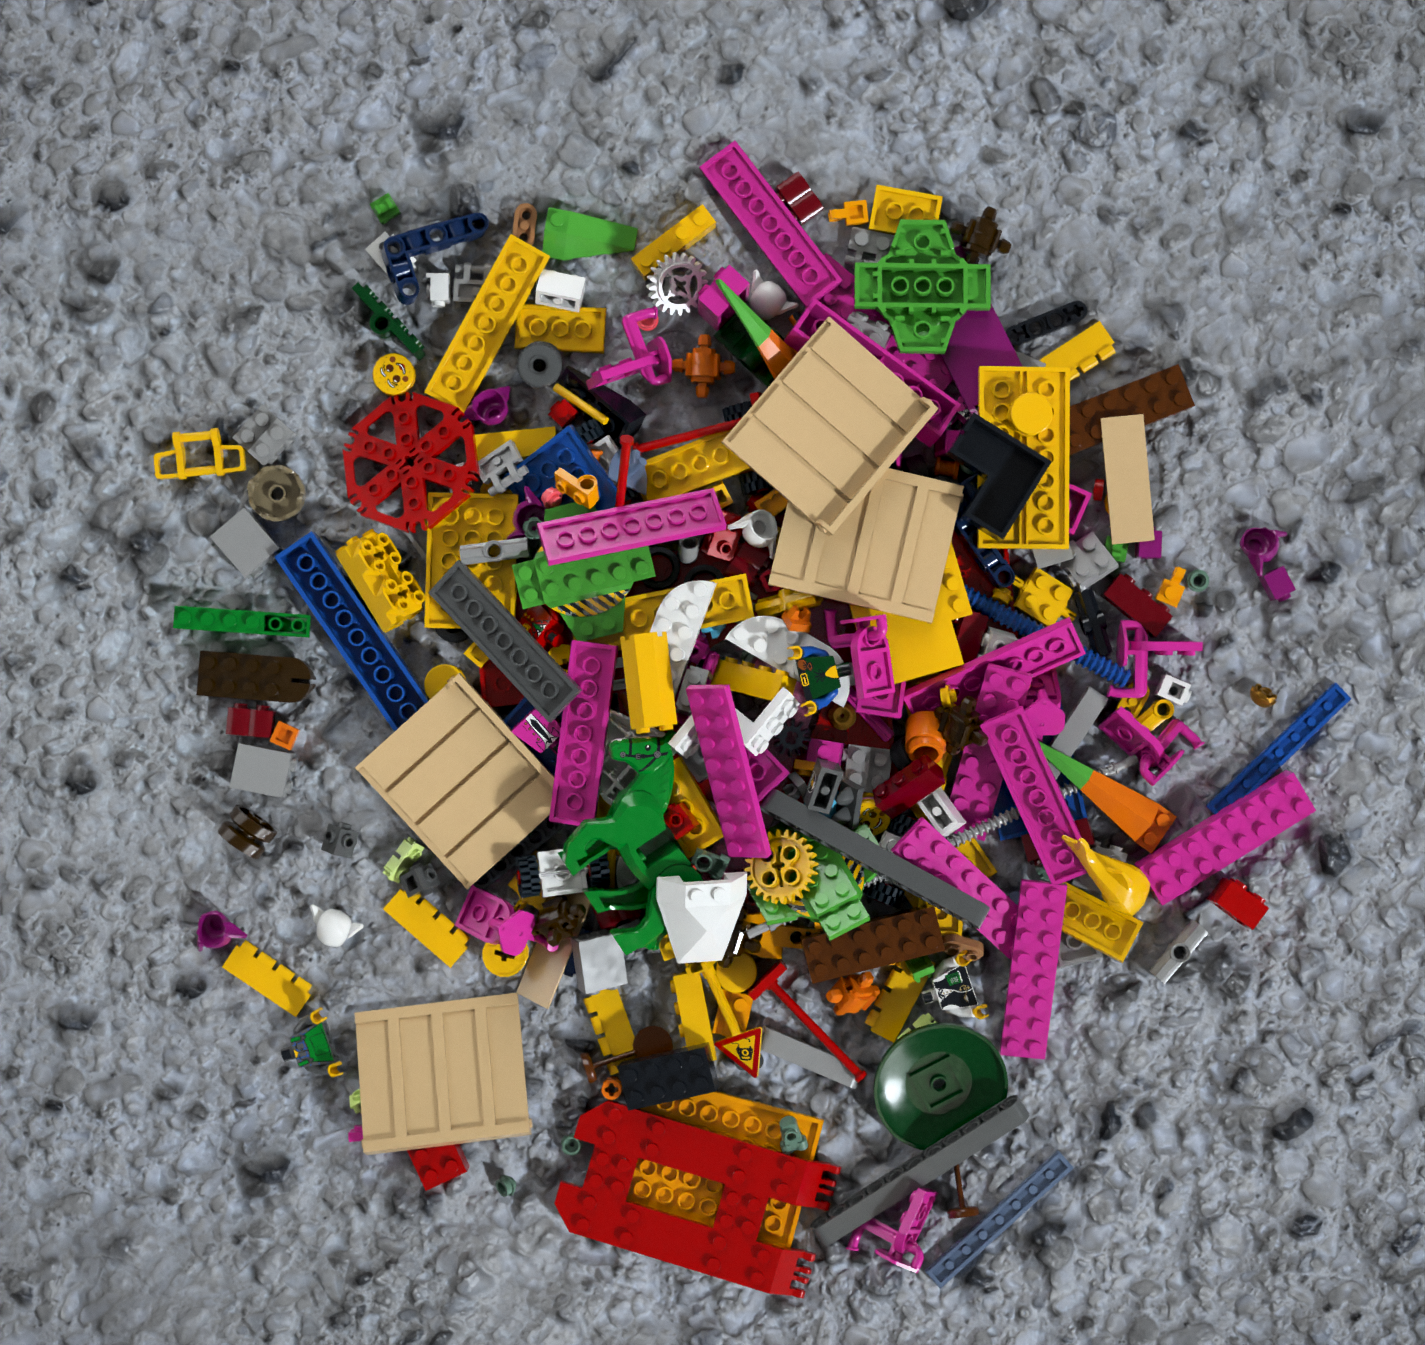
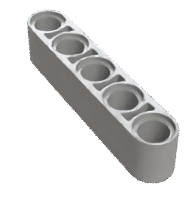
M1088 686L1065 719L1063 731L1055 735L1048 746L1071 758L1106 705L1108 698ZM1047 759L1054 777L1057 779L1061 772Z
M763 1025L761 1050L848 1087L857 1088L858 1083L854 1080L856 1077L830 1051L771 1026ZM854 1062L861 1071L865 1069L862 1065Z

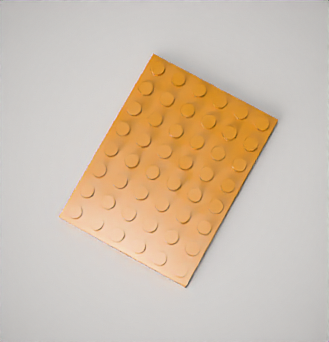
M718 1091L641 1108V1110L782 1152L780 1147L782 1137L779 1122L785 1116H793L797 1120L801 1134L806 1136L808 1148L803 1151L795 1150L790 1155L814 1160L824 1119ZM638 1158L626 1200L713 1226L725 1184ZM769 1198L757 1240L778 1247L791 1248L802 1206H795Z

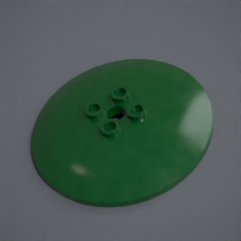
M955 1023L928 1024L911 1030L900 1037L882 1057L877 1067L873 1084L874 1103L885 1127L898 1140L919 1150H925L1006 1099L1008 1093L1006 1067L996 1047L978 1031ZM943 1079L945 1082L942 1087L936 1088L933 1086L934 1081Z

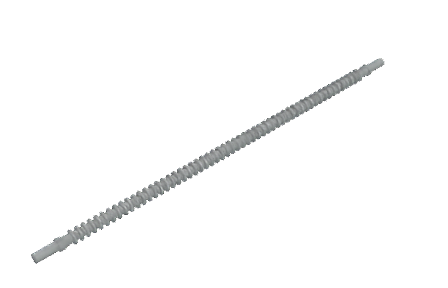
M1134 754L1117 763L1113 761L1106 768L1100 767L1097 772L1107 777L1111 775L1116 776L1119 774V771L1138 763V758ZM1071 781L1069 785L1064 783V787L1059 786L1064 799L1066 795L1071 796L1072 792L1076 794L1078 790ZM1011 807V811L1005 810V814L1000 812L998 817L994 815L993 819L988 818L987 822L981 821L980 825L976 823L975 827L970 826L969 830L964 829L963 833L958 831V835L952 834L951 838L946 837V839L953 846L959 847L960 843L965 844L966 840L970 842L971 838L977 839V835L983 836L984 832L988 834L989 830L994 831L995 827L1001 828V824L1006 826L1008 821L1012 823L1013 819L1018 820L1021 815L1017 808ZM876 875L869 883L866 882L864 887L867 886L869 888L870 884L873 883L875 885L876 881L882 882V877ZM764 922L746 930L748 938L751 939L768 930L772 932L781 924L785 926L786 922L767 925Z

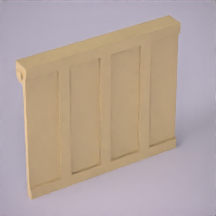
M828 317L721 443L815 523L821 532L831 536L939 408L930 399L920 397L831 317Z
M888 468L831 536L821 532L815 523L788 501L768 585L932 624L959 505L964 497V494H962L964 486Z
M458 673L447 680L448 683L360 762L355 769L361 773L463 886L469 889L550 815L554 775L524 742L511 732L512 729L461 673Z
M518 993L354 1013L363 1153L373 1155L532 1135L531 1128H533V1123L528 1112Z

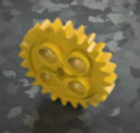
M777 829L775 836L769 831L768 841L770 849L774 854L773 859L770 862H767L766 858L745 859L750 864V867L745 868L744 871L751 873L747 877V881H753L750 888L753 890L757 889L756 895L759 897L763 895V900L768 902L771 899V902L777 904L780 900L781 904L786 905L788 898L790 902L794 903L795 895L803 898L801 891H810L807 886L808 883L815 884V881L811 879V875H818V872L814 871L813 867L818 866L819 863L812 861V859L817 854L809 852L813 846L806 844V838L802 837L799 839L800 834L794 832L792 835L791 831L786 829L783 835V832ZM795 849L796 854L794 858L789 860V851ZM782 863L785 864V866L781 868V871L778 870V867L782 866ZM796 872V880L790 883V874ZM774 874V882L768 885V877Z

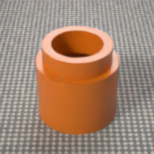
M919 711L910 715L906 720L905 749L912 761L926 754L935 763H938L946 752L947 743L943 739V732L938 731L941 721L936 718L933 711Z

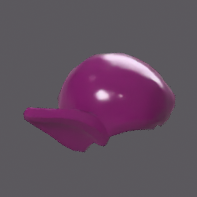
M504 386L480 392L473 399L472 404L467 407L462 418L480 420L483 424L489 426L501 423L508 414L507 402L510 387Z
M528 486L524 487L525 501L518 504L514 511L512 522L515 530L507 536V540L525 538L523 524L531 517H537L544 522L546 508Z
M1266 527L1249 528L1244 532L1240 540V547L1249 558L1257 576L1261 577L1263 574V563L1270 562L1277 554L1280 546L1278 537L1287 536V532L1270 530Z
M219 911L204 913L199 918L196 932L198 935L197 946L199 952L204 947L210 949L221 948L227 945L232 938L247 937L245 932L231 923Z

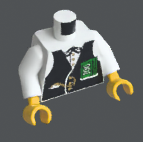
M963 950L958 955L942 960L930 978L933 988L921 992L925 1005L938 1001L941 1010H945L950 1015L976 1017L978 1019L988 1017L989 1014L984 1015L981 1012V1009L988 1007L987 1004L975 1006L978 1005L966 969V966L972 959L965 960L963 958V955L968 951Z

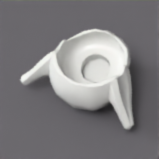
M753 271L752 295L749 300V308L762 320H769L776 315L783 314L799 306L797 302L787 301L784 290L778 284L772 281H763L759 271Z
M758 509L728 525L729 530L742 528L743 538L749 545L757 548L768 546L770 559H774L778 531L777 521L770 512Z
M314 904L310 906L313 921L317 926V938L324 945L339 947L347 938L352 937L364 927L361 923L352 922L351 918L340 910L329 909L324 911Z

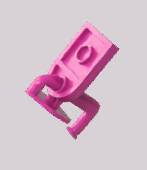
M656 306L627 314L622 318V326L635 360L632 361L630 357L619 361V364L614 366L608 364L600 367L598 371L591 373L592 377L585 381L588 390L640 373L646 381L655 386L664 385L672 381V358L665 340L661 336L656 337L647 343L646 348L637 324L638 321L647 318L657 319L658 309ZM653 369L659 374V376H655Z
M824 609L830 646L835 649L851 647L857 698L863 699L896 692L889 644L885 636L887 633L886 614L839 621L840 624L856 622L857 631L855 633L838 635L835 617L837 610ZM876 619L877 627L871 626L870 620Z
M1120 620L1116 641V660L1119 666H1126L1128 655H1133V688L1113 687L1111 684L1108 687L1106 696L1142 698L1147 693L1148 651H1155V655H1173V651H1177V655L1195 656L1196 651H1203V642L1148 641L1146 631L1139 622ZM1126 630H1135V641H1128Z
M1056 668L1032 678L1024 705V710L1040 742L1043 741V735H1057L1063 731L1065 726V713L1060 709L1062 696Z
M1122 706L1105 718L1098 726L1129 756L1136 755L1138 763H1140V774L1151 786H1154L1184 754L1185 751L1181 749L1169 757L1164 751L1178 733L1182 734L1193 745V750L1205 744L1179 719L1170 721L1156 738L1146 726L1140 724L1133 717L1132 713L1125 710ZM1158 765L1159 769L1153 774L1149 768Z
M474 885L471 886L454 925L486 943L500 944L502 952L513 956L519 955L524 950L528 940L539 943L546 947L549 952L556 951L559 946H550L543 934L532 935L531 932L535 925V916L532 913L524 910L515 912L513 906L508 901L485 889L476 888Z
M918 1188L914 1190L909 1199L911 1203L909 1209L904 1211L900 1218L901 1226L898 1231L872 1218L853 1230L846 1249L859 1251L858 1244L866 1229L892 1243L890 1250L876 1248L874 1252L878 1256L902 1268L918 1273L924 1260V1254L916 1240L938 1192L931 1188ZM910 1252L915 1255L912 1263L903 1258V1254Z

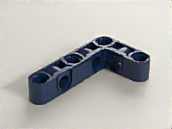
M473 213L416 228L387 238L381 255L399 302L404 305H411L415 302L420 290L410 257L420 254H431L448 249L452 245L463 242L468 243L482 238L489 225L487 216L483 213ZM472 223H479L482 229L474 228ZM435 234L439 236L440 241H433L430 235ZM393 246L398 250V252L391 253L388 251L387 247ZM403 289H411L413 291V295H406L403 292Z
M975 473L958 484L964 486L962 492L964 497L959 505L954 531L991 584L996 588L1008 587L1014 582L1015 574L1006 561L1007 559L1004 560L997 549H977V545L973 543V536L977 535V528L960 518L977 491L978 475ZM1000 572H1004L1007 576L1004 584L998 579Z

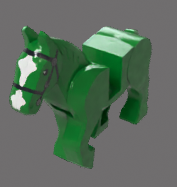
M669 730L663 737L639 736L616 738L609 743V756L616 761L629 764L637 772V775L628 786L618 792L606 817L584 819L565 841L563 851L558 852L574 876L609 850L616 849L628 868L639 879L635 883L622 888L604 889L593 887L582 889L597 913L608 910L646 908L644 918L636 927L609 930L625 955L643 947L652 951L659 950L660 941L668 934L656 900L657 877L680 876L683 882L703 881L701 875L691 866V862L671 840L646 857L639 849L640 846L666 830L663 814L668 807L674 783L672 746L668 742L677 733L674 730Z

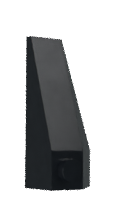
M569 365L566 366L559 384L609 418L606 425L598 422L605 433L602 438L610 435L620 450L622 447L620 437L622 435L633 437L639 431L646 413L631 400L604 385L588 390L585 381L590 379V377ZM582 411L585 415L583 417L585 422L594 419L590 415Z

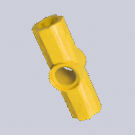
M781 589L778 591V595L759 599L755 604V611L758 616L776 617L782 615L784 610H790L793 605H797L799 610H803L805 606L811 608L821 605L823 597L790 589Z

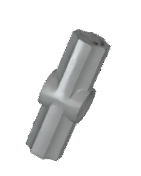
M525 537L461 545L459 550L460 559L464 565L526 558L530 557V544L528 538ZM498 545L500 547V554L497 557H491V547Z
M1191 920L1178 937L1167 945L1166 951L1150 968L1149 972L1165 984L1180 965L1190 958L1191 952L1208 932L1197 922ZM1181 946L1183 954L1180 957H1175L1173 954L1174 949Z

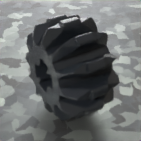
M791 718V726L788 727L785 721L783 724L785 728L781 730L780 735L772 737L774 739L780 738L779 742L773 744L774 747L783 745L779 751L780 754H783L787 748L788 757H792V749H795L796 754L800 756L799 746L805 750L808 749V746L802 742L803 740L811 741L810 737H803V734L808 733L810 730L809 728L800 730L804 722L800 721L797 727H794L795 719ZM789 731H792V734L796 732L798 736L795 738L796 743L790 744V741L789 743L785 741Z

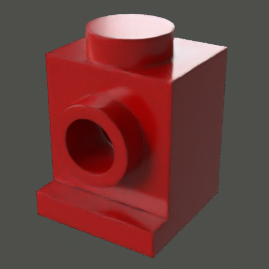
M562 399L561 401L558 400L550 408L548 416L563 430L579 416V413L566 399Z
M674 802L665 811L664 821L675 835L676 840L683 838L700 824L684 802L678 805ZM675 816L680 818L679 824L675 821Z

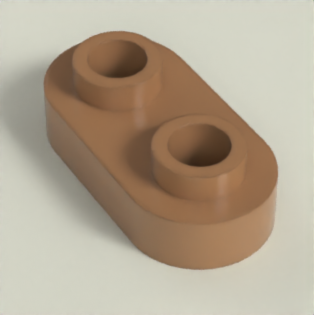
M523 203L516 208L512 235L519 239L522 235H527L528 239L525 242L533 245L535 242L538 218L537 211L533 205ZM524 213L531 215L527 220L523 219L522 216Z
M947 934L942 937L945 948L943 952L948 955H958L963 950H967L968 952L963 955V958L967 960L972 959V961H976L984 955V945L980 941L956 934Z

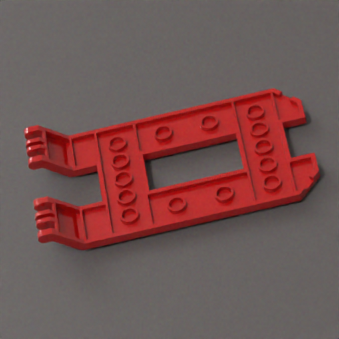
M607 1100L580 1115L574 1138L595 1144L583 1187L561 1180L554 1202L570 1233L768 1294L804 1298L806 1291L799 1287L790 1286L792 1280H797L804 1284L808 1283L809 1278L807 1276L794 1273V1271L811 1274L812 1269L796 1263L798 1258L813 1262L815 1261L816 1254L804 1249L778 1247L758 1241V1233L769 1198L795 1206L829 1211L830 1202L815 1199L816 1194L819 1192L827 1196L834 1195V1190L819 1186V1184L836 1187V1180L824 1178L822 1173L824 1170L838 1175L840 1174L841 1166L785 1154L645 1110L634 1109L628 1111L627 1105L612 1100ZM638 1158L725 1184L713 1226L626 1200Z

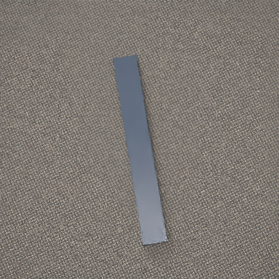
M1057 1150L927 1267L925 1272L941 1289L1074 1167Z

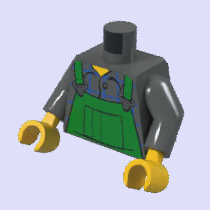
M320 1007L311 1014L304 1016L294 1027V1035L289 1037L291 1046L281 1049V1055L284 1062L296 1059L299 1068L304 1067L309 1072L336 1077L344 1074L337 1069V1066L342 1065V1062H336L339 1058L326 1021L327 1016L324 1018L320 1016L319 1011L323 1010Z

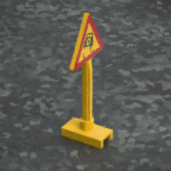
M716 961L690 963L685 968L688 977L702 973L704 979H707L732 1036L717 1040L714 1045L756 1078L759 1075L762 1027L759 1026L744 1032L741 1031L715 975L716 971L713 964Z

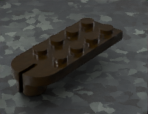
M200 650L196 695L296 703L304 700L315 688L316 684L293 683L292 679L316 680V676L310 666L299 658Z

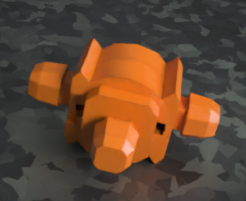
M701 334L698 339V346L700 348H693L692 353H686V361L683 358L672 360V370L680 373L686 371L685 376L687 379H691L692 384L698 385L696 386L697 398L706 399L709 395V387L707 385H715V380H721V372H724V375L735 373V363L728 360L722 362L721 355L716 354L715 349L709 348L712 347L710 335Z
M862 972L858 975L851 974L846 979L840 977L826 993L827 1000L831 1003H836L833 1011L837 1016L845 1015L846 1013H857L861 1009L866 1011L880 995L879 987L871 985L874 980L871 972Z

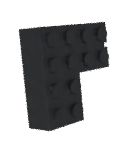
M972 413L960 430V435L955 438L945 455L984 479L960 518L999 542L1004 540L1052 461L976 413Z

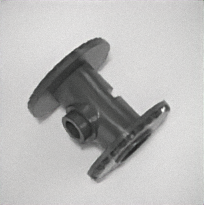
M536 341L527 345L521 351L517 360L519 376L526 384L535 388H544L553 384L559 378L563 368V360L559 350L551 343L545 341ZM536 359H543L546 363V368L538 370L534 365V361Z

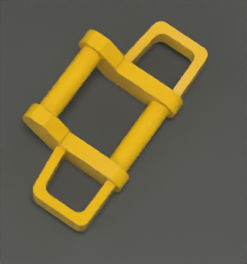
M218 428L192 433L173 432L172 440L175 450L156 453L153 457L155 477L160 480L175 478L183 480L191 476L211 474L224 476L227 473L246 471L245 449L240 445H223ZM211 440L214 448L215 465L187 468L183 442ZM223 450H238L240 466L225 469ZM176 455L177 473L162 475L160 459Z

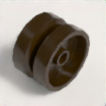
M236 805L230 813L233 822L224 821L218 829V833L239 851L252 858L259 859L266 850L262 842L270 843L276 836L277 831L259 815L241 805Z

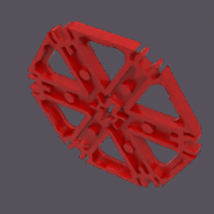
M406 392V399L401 402L399 395H394V398L390 396L351 428L354 432H358V435L349 432L348 435L354 439L353 444L344 443V446L350 451L343 450L347 495L350 503L355 506L361 502V507L357 509L361 516L409 533L408 528L412 533H416L415 527L419 523H421V528L424 531L435 527L471 497L470 494L464 493V490L473 493L474 489L468 486V482L471 480L478 482L479 480L471 473L480 476L474 426L471 424V421L467 418L464 422H460L461 417L465 414L458 407L412 392L413 397L409 392ZM419 406H426L441 411L444 415L443 420L420 438L417 408ZM388 412L393 414L396 444L368 434L369 426ZM460 437L464 439L467 460L463 466H456L436 459L439 454ZM362 457L386 466L365 485L358 486L356 484L354 470L356 458ZM409 458H411L412 460L415 459V460L413 461V462H414V466H412V467H411L410 465H408V461H407V460H408ZM425 480L447 487L453 491L452 497L435 511H429ZM401 487L404 514L400 518H394L378 512L376 506Z

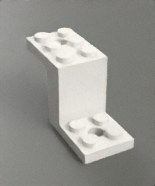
M781 688L754 722L735 708L745 748L755 756L767 749L769 740L781 732L784 722L788 717H793L798 710L800 703L786 688ZM692 715L668 742L670 746L686 759L694 755L699 748V739Z

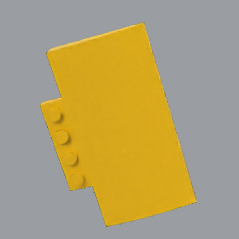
M952 542L950 543L932 624L849 604L853 618L886 614L887 633L885 636L889 644L894 684L964 664L952 620L970 616L973 613ZM876 619L870 620L871 626L877 627Z

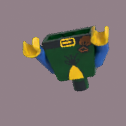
M789 646L787 649H792L794 655L793 657H788V660H795L806 700L800 707L806 706L808 708V713L804 714L806 717L826 707L838 695V688L841 687L839 678L852 675L849 662L835 665L834 657L829 656L826 650L814 646Z

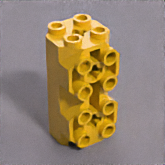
M370 529L362 534L361 538L354 536L346 541L347 546H342L335 551L338 560L383 632L387 633L404 624V621L412 619L424 610L422 607V603L425 601L424 592L410 572H401L398 565L401 563V556L387 534H378L374 529Z
M657 632L629 635L630 640H626L625 636L620 637L631 730H636L637 734L650 733V728L659 727V731L673 730V725H677L667 632H662V636L659 637Z

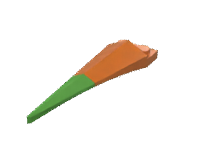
M716 279V284L743 323L775 380L796 353L721 279Z
M1039 741L1045 757L1083 792L1133 842L1149 853H1153L1177 816L1155 801Z

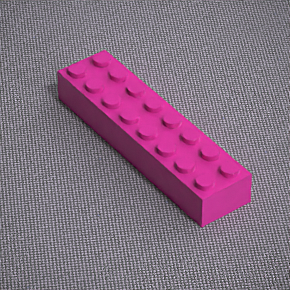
M814 298L799 317L784 342L799 352L828 317H831L920 397L930 399L939 408L915 436L925 445L931 447L942 436L961 404Z
M1284 770L1248 795L1242 796L1233 804H1229L1218 811L1217 814H1213L1156 849L1152 854L1150 853L1135 862L1134 866L1146 875L1150 883L1152 896L1157 903L1163 906L1314 813L1316 809L1294 772Z

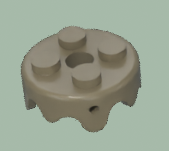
M283 465L263 467L255 477L249 480L247 485L250 506L259 516L269 521L283 522L289 520L300 512L305 503L306 489L302 479L296 472ZM275 488H281L284 492L280 500H274L272 497V492Z

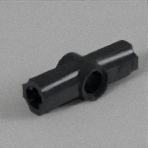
M1089 588L1082 592L1074 593L1073 596L1080 615V627L1083 634L1087 636L1090 649L1093 650L1094 654L1099 653V656L1113 652L1106 632V620L1103 612L1099 610L1093 589Z

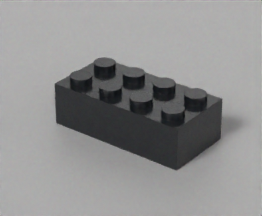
M709 1042L625 1060L617 1066L628 1111L716 1092L719 1088Z

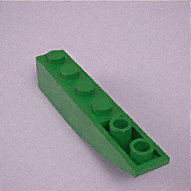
M188 606L174 607L173 628L310 638L311 615Z

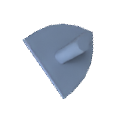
M631 446L626 487L646 495L647 474L645 465L647 461L640 456L641 452L639 450H633V446ZM621 449L614 454L608 468L607 477L618 482Z

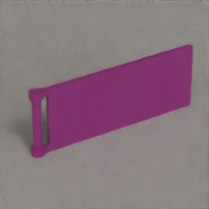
M962 245L954 247L956 255L965 260L966 253L963 251ZM992 304L990 311L967 310L955 322L946 352L941 354L970 415L972 413L978 415L975 407L978 406L979 366L1023 367Z

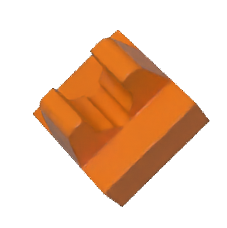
M793 605L790 610H784L781 616L789 631L809 633L812 627L810 623L811 612L807 606L804 607L803 611H800L797 605Z
M278 721L269 741L285 749L292 750L300 729Z

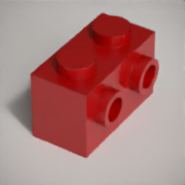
M722 510L727 524L726 530L705 534L700 550L707 555L732 562L733 557L738 552V541L743 534L742 528L729 530L728 525L738 521L742 516Z

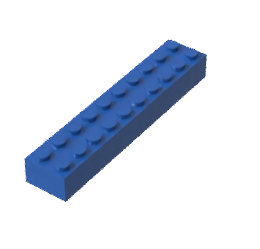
M311 531L276 555L275 559L395 732L430 699L319 536Z

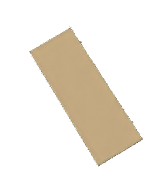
M1144 415L1100 418L1112 545L1155 540Z
M584 892L566 895L572 906L583 904L586 908V914L578 919L577 927L572 930L573 936L579 935L591 906ZM571 937L561 940L558 949L554 952H549L546 947L536 942L516 993L549 1009L572 953Z

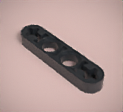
M1073 301L1013 325L1006 330V334L1009 338L1011 331H1014L1015 334L1023 331L1021 327L1024 326L1025 334L1018 337V342H1015L1014 339L1010 340L1013 347H1018L1080 322L1087 315V306L1082 301ZM1073 306H1076L1077 309L1081 308L1080 317H1077L1076 314L1068 317L1069 322H1067L1066 314L1074 309ZM1052 314L1061 316L1062 323L1059 326L1051 324L1050 316ZM1037 322L1040 324L1041 332L1039 334H1032L1030 332L1029 325L1031 323Z

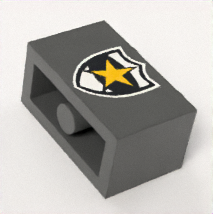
M821 758L816 759L803 798L807 809L825 814L830 813L844 773L839 763Z

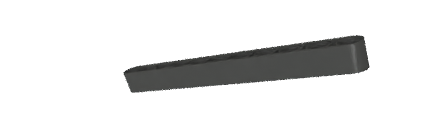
M773 788L760 804L761 811L973 928L980 929L990 910V907L821 813L807 809L806 805Z
M1017 1095L1007 1097L814 1219L810 1224L811 1230L823 1246L834 1243L913 1193L914 1190L923 1187L1023 1124L1029 1118V1112Z

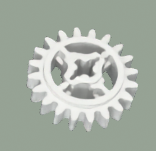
M673 252L671 259L665 254L664 263L657 260L659 267L650 268L654 275L647 276L652 283L646 285V288L653 291L648 294V297L654 299L652 303L656 307L659 306V310L662 312L667 310L668 314L673 315L675 311L680 316L682 309L690 313V305L695 308L698 307L696 303L699 297L698 292L703 284L708 283L707 279L702 278L707 272L700 269L702 264L698 261L695 262L696 258L693 256L688 257L687 254L682 252L679 257V254ZM678 267H685V268H687L684 272H682V271H680V272H673V271H672L673 269L678 268ZM664 278H665V283H664V287H663L664 290H662V284H663V280H664ZM674 279L677 280V282H678V284H679L678 286L681 288V290L677 287L676 282L674 281ZM680 295L683 297L678 300H668V298L671 296L675 297Z

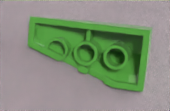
M549 207L544 229L542 252L549 255L552 259L563 261L603 254L631 252L635 249L638 228Z

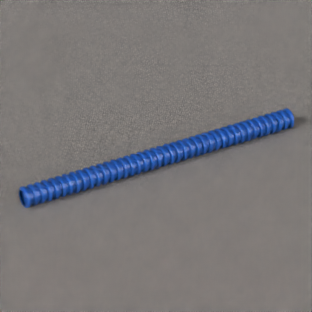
M964 584L971 609L974 608L975 612L980 611L982 615H987L988 619L993 618L994 622L999 621L1001 626L1004 624L1007 629L1012 628L1013 632L1018 631L1019 635L1024 634L1027 636L1044 628L1042 623L1037 624L1036 620L1031 621L1030 617L1025 618L1024 614L1021 613L1019 615L1017 610L1012 611L1011 607L1006 608L1005 604L1000 605L998 600L993 601L992 597L987 598L986 594L981 595L980 591L975 592L973 587L968 588V585ZM1083 646L1085 655L1071 660L1075 661L1076 665L1081 664L1082 668L1087 667L1088 671H1094L1095 675L1100 674L1101 678L1106 677L1107 681L1112 680V683L1114 685L1119 684L1120 688L1126 685L1131 676L1130 669L1125 670L1124 666L1119 667L1118 663L1113 664L1111 659L1106 660L1105 656L1100 657L1099 653L1094 654L1091 649L1088 651L1086 646Z

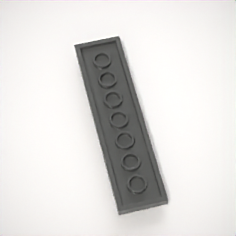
M457 560L428 592L548 722H552L582 691L577 683L461 560Z

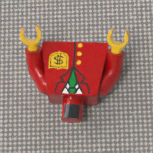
M546 604L528 608L519 620V623L547 652L552 646L559 647L563 643V636L560 635L565 627L560 621L562 616Z

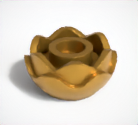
M1261 684L1251 687V700L1260 707L1268 708L1277 702L1275 701L1277 695L1273 694L1270 688L1262 687Z
M848 703L845 704L844 708L834 704L828 711L829 723L839 730L850 728L856 721L855 709Z

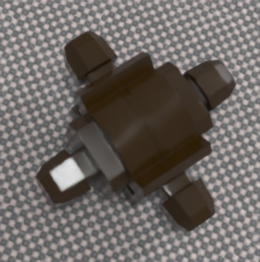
M988 206L984 209L981 217L977 216L975 220L970 219L966 226L959 221H954L951 225L950 232L958 237L962 236L959 244L964 246L963 251L968 253L965 258L968 264H978L980 258L984 259L986 256H991L995 249L1001 254H1008L1012 244L1005 239L1000 240L1002 230L997 229L998 224L993 222L997 214L995 208Z
M972 696L964 697L960 705L952 708H944L943 706L935 708L934 714L941 721L938 731L943 732V739L947 741V753L952 756L957 755L963 746L972 743L977 746H985L989 738L980 727L984 720L979 719L980 715L975 711L976 699Z
M566 895L555 896L554 899L542 903L543 909L538 912L537 920L531 933L532 935L543 934L547 938L548 944L555 947L560 944L561 940L573 936L572 930L577 927L578 919L586 914V908L583 904L572 906Z
M744 906L741 908L722 961H718V965L723 968L731 966L733 957H739L744 953H758L760 951V942L754 939V937L749 939L746 930L750 929L751 924L744 921L747 917V908Z

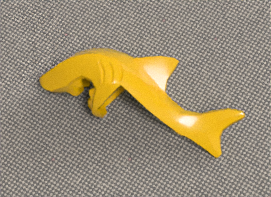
M1064 834L1061 836L1062 840L1075 853L1089 876L1100 889L1102 898L1108 906L1120 913L1133 917L1145 904L1150 891V883L1146 875L1139 868L1091 850L1089 844L1083 838L1075 840Z

